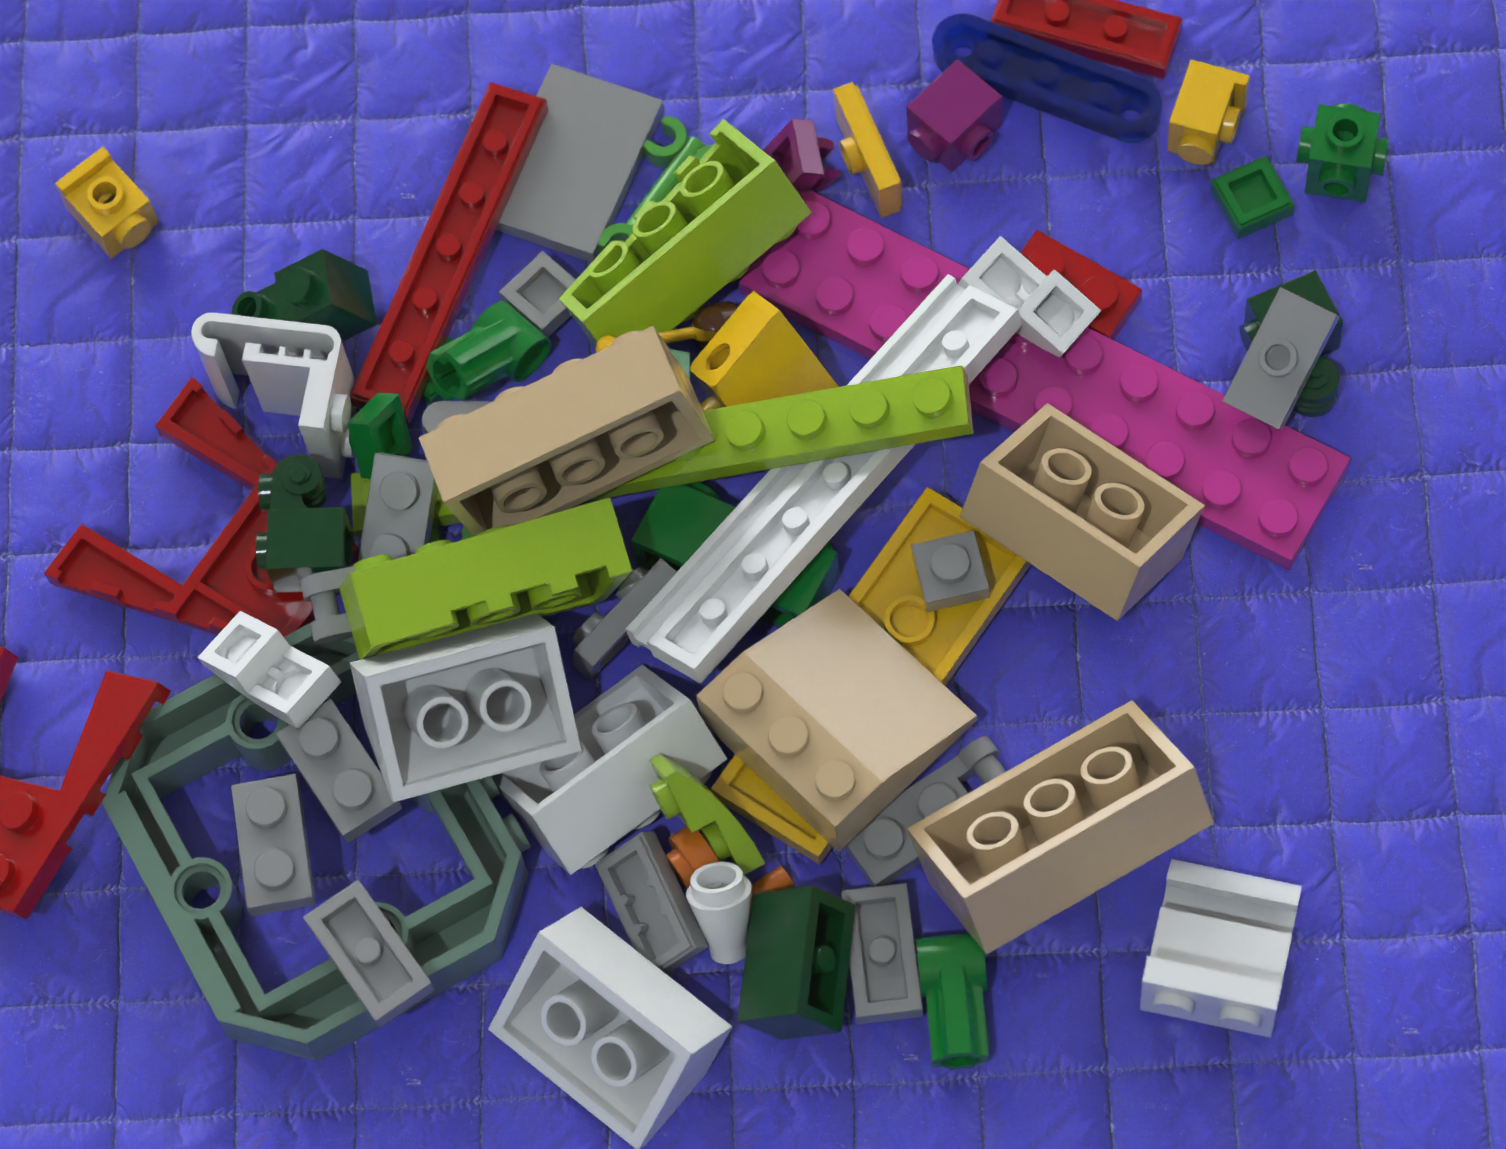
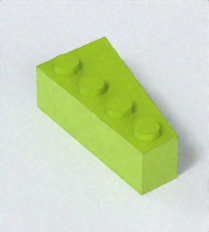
M722 119L709 133L715 143L698 161L696 157L688 156L673 173L679 183L660 202L656 203L648 200L634 215L633 233L625 242L611 241L559 298L560 302L595 347L597 341L606 335L618 338L627 332L643 331L651 326H654L659 333L673 330L680 323L690 320L699 312L707 300L726 284L742 277L751 263L775 243L787 239L795 231L797 225L812 213L777 162L725 119Z
M608 497L519 524L494 527L474 537L457 542L445 539L428 543L417 548L415 554L392 560L390 554L363 559L353 565L354 571L348 574L339 590L357 653L361 660L532 614L544 617L604 602L632 572V568L611 498Z

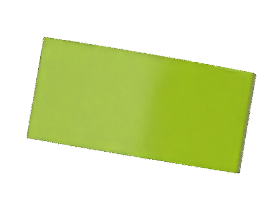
M662 754L649 759L659 779L649 786L667 820L677 815L691 833L700 829L702 836L710 845L718 860L722 861L727 858L730 863L741 868L743 875L765 864L754 842L742 825L696 776Z

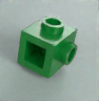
M1341 103L1334 106L1318 104L1315 126L1302 125L1296 162L1308 164L1304 193L1366 202L1370 174L1383 176L1389 142L1388 138L1377 137L1380 113L1368 112L1358 105Z

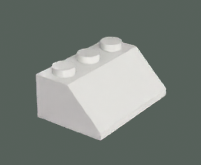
M538 614L520 617L350 662L364 727L390 799L393 802L582 751L555 627Z
M641 665L574 714L581 752L492 775L491 777L500 795L545 852L572 875L578 869L596 864L607 854L609 846L631 830L647 826L660 814L661 809L649 786L659 779L649 759L662 754L681 765L704 784L712 775L713 769L727 760L691 700L647 667Z
M580 907L538 932L488 1030L635 1149H642L706 1075L732 1026L585 909Z

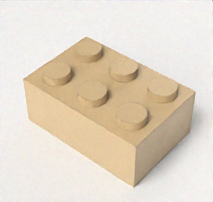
M1047 403L980 462L960 517L1038 568L1041 572L1088 601L1094 607L1118 621L1183 558L1205 505Z

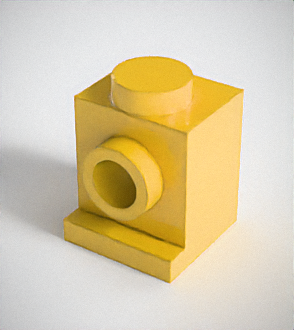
M1191 59L1169 121L1167 151L1177 153L1182 159L1193 164H1214L1221 143L1232 144L1241 114L1244 115L1247 107L1250 75Z
M101 147L55 182L67 211L111 259L122 250L139 245L148 236L151 228L159 223L150 200L113 161L110 153L104 147Z

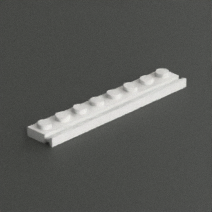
M948 274L848 385L963 365L968 375V383L970 384L1023 325L1017 308L971 285L967 288L958 285L955 277ZM915 444L770 469L626 627L625 630L632 644L637 647L642 645L651 650L654 657L701 684Z

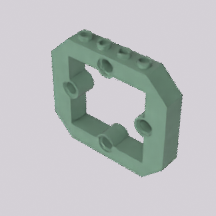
M309 623L284 637L291 647L329 665L340 679L341 683L323 703L331 699L334 704H337L356 693L350 662L360 659L353 636L332 643L314 644ZM214 674L166 700L164 705L158 704L150 710L138 729L144 735L128 761L120 757L115 765L102 805L216 1019L228 1038L319 1061L378 1028L377 1024L331 959L265 994L231 931L237 926L243 913L244 903L238 887L230 873L220 862L202 857L192 859L160 800L239 756L247 765L257 770L268 771L283 767L291 760L276 736L277 732L290 724L266 711ZM263 721H274L277 723L275 730L268 737L262 739H252L249 737L250 731L258 723ZM491 776L411 798L419 808L429 813H435L472 881L406 917L398 908L388 903L375 902L431 981L435 990L400 1015L496 963L503 957L528 877V871L521 853L529 849L530 845L514 815L511 813L501 819L491 799L500 795ZM207 888H217L220 890L218 899L210 907L204 909L191 907L195 895L201 890Z

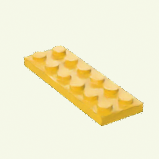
M926 487L848 597L946 686L1031 564L961 518L962 507ZM974 530L989 586V598L927 612L912 557L911 545ZM736 754L711 787L712 793L725 806L820 865L831 850L832 846Z

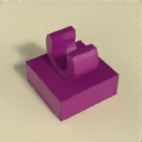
M791 119L764 148V152L777 162L797 192L810 189L817 191L826 190L840 177L839 170L826 169L822 166V161L834 150V144L826 138H817L814 122L811 120Z

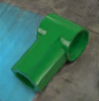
M501 300L488 307L478 317L469 332L430 352L425 368L430 374L432 388L446 401H450L453 398L464 400L505 376H508L513 382L527 379L545 361L551 350L552 343L544 333L507 301Z
M969 933L916 938L921 997H926L932 1067H944L949 1070L963 1069L989 1062L987 1016H985L983 992H987L984 951Z

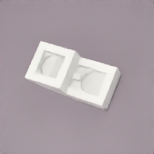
M1001 236L958 283V285L964 288L971 285L1017 308L1023 325L1016 333L1059 358L1101 312L1095 304L1055 269L1046 276Z
M242 611L238 612L197 657L206 668L235 690L297 729L301 728L341 683L329 665L291 647L277 629Z

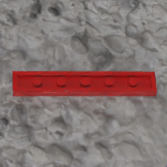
M492 82L489 83L349 395L352 406L362 409L377 393L399 394L406 423L410 424L430 379V374L425 368L430 352L446 343L547 114L548 105L546 99Z

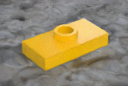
M851 82L833 89L835 118L845 138L839 141V147L851 175L861 173L881 218L901 211V206H903L901 179L858 86Z

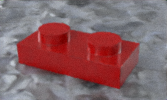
M1038 230L1034 232L1020 252L1046 276L1055 269L1095 304L1101 312L1087 327L1112 340L1115 339L1142 300L1141 288Z

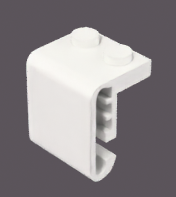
M206 313L198 317L192 326V340L218 399L226 406L236 409L240 391L233 374L249 376L263 412L300 416L298 426L310 457L316 460L324 477L343 479L347 457L355 458V452L349 444L347 423L355 416L357 407L352 406L349 396L356 380L339 333L327 325L222 313Z
M1171 859L1163 904L1160 907L1150 956H1147L1143 974L1140 1010L1271 1038L1302 886Z

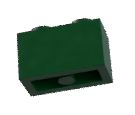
M813 885L753 894L737 1022L780 1040L841 1033L856 905Z

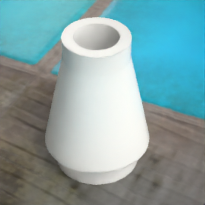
M714 862L706 864L692 874L690 878L691 885L687 889L686 898L709 945L712 960L720 964L736 963L743 960L746 955L752 885L750 880L743 875L741 868L733 863Z

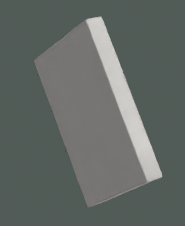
M551 63L536 95L546 99L548 105L547 114L495 230L592 263L600 254L598 248L600 237L604 229L614 223L645 155L643 144L646 140L651 141L665 111L664 103L661 99Z

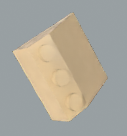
M841 589L836 590L743 651L696 695L700 716L708 729L838 852L977 721V715Z

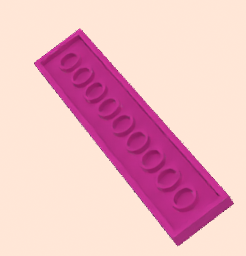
M808 190L798 193L812 213L797 225L795 231L787 239L775 243L751 263L739 282L740 294L746 297L755 291L778 308L784 316L871 359L948 274L955 277L958 284L970 269ZM1088 327L1085 328L1060 358L1015 333L969 384L971 410L1014 432L1047 403L1204 504L1205 507L1197 524L1288 570H1291L1350 466L1351 457L1286 425L1281 431L1223 402L1222 400L1225 395Z

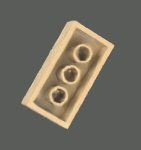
M654 326L643 331L627 332L616 338L611 346L584 359L568 360L557 366L552 374L525 387L518 386L501 392L494 399V402L468 414L448 417L441 421L435 430L418 437L444 504L473 537L494 527L515 525L575 507L715 440L689 377Z
M1131 700L907 828V831L929 884L987 955L1094 892L1127 875L1153 858L1184 842L1214 824L1195 767Z

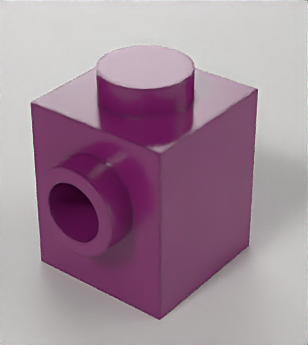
M957 59L906 106L907 138L910 145L922 158L929 162H933L936 159L952 173L966 159L970 161L977 159L991 144L994 133L1002 126V96Z

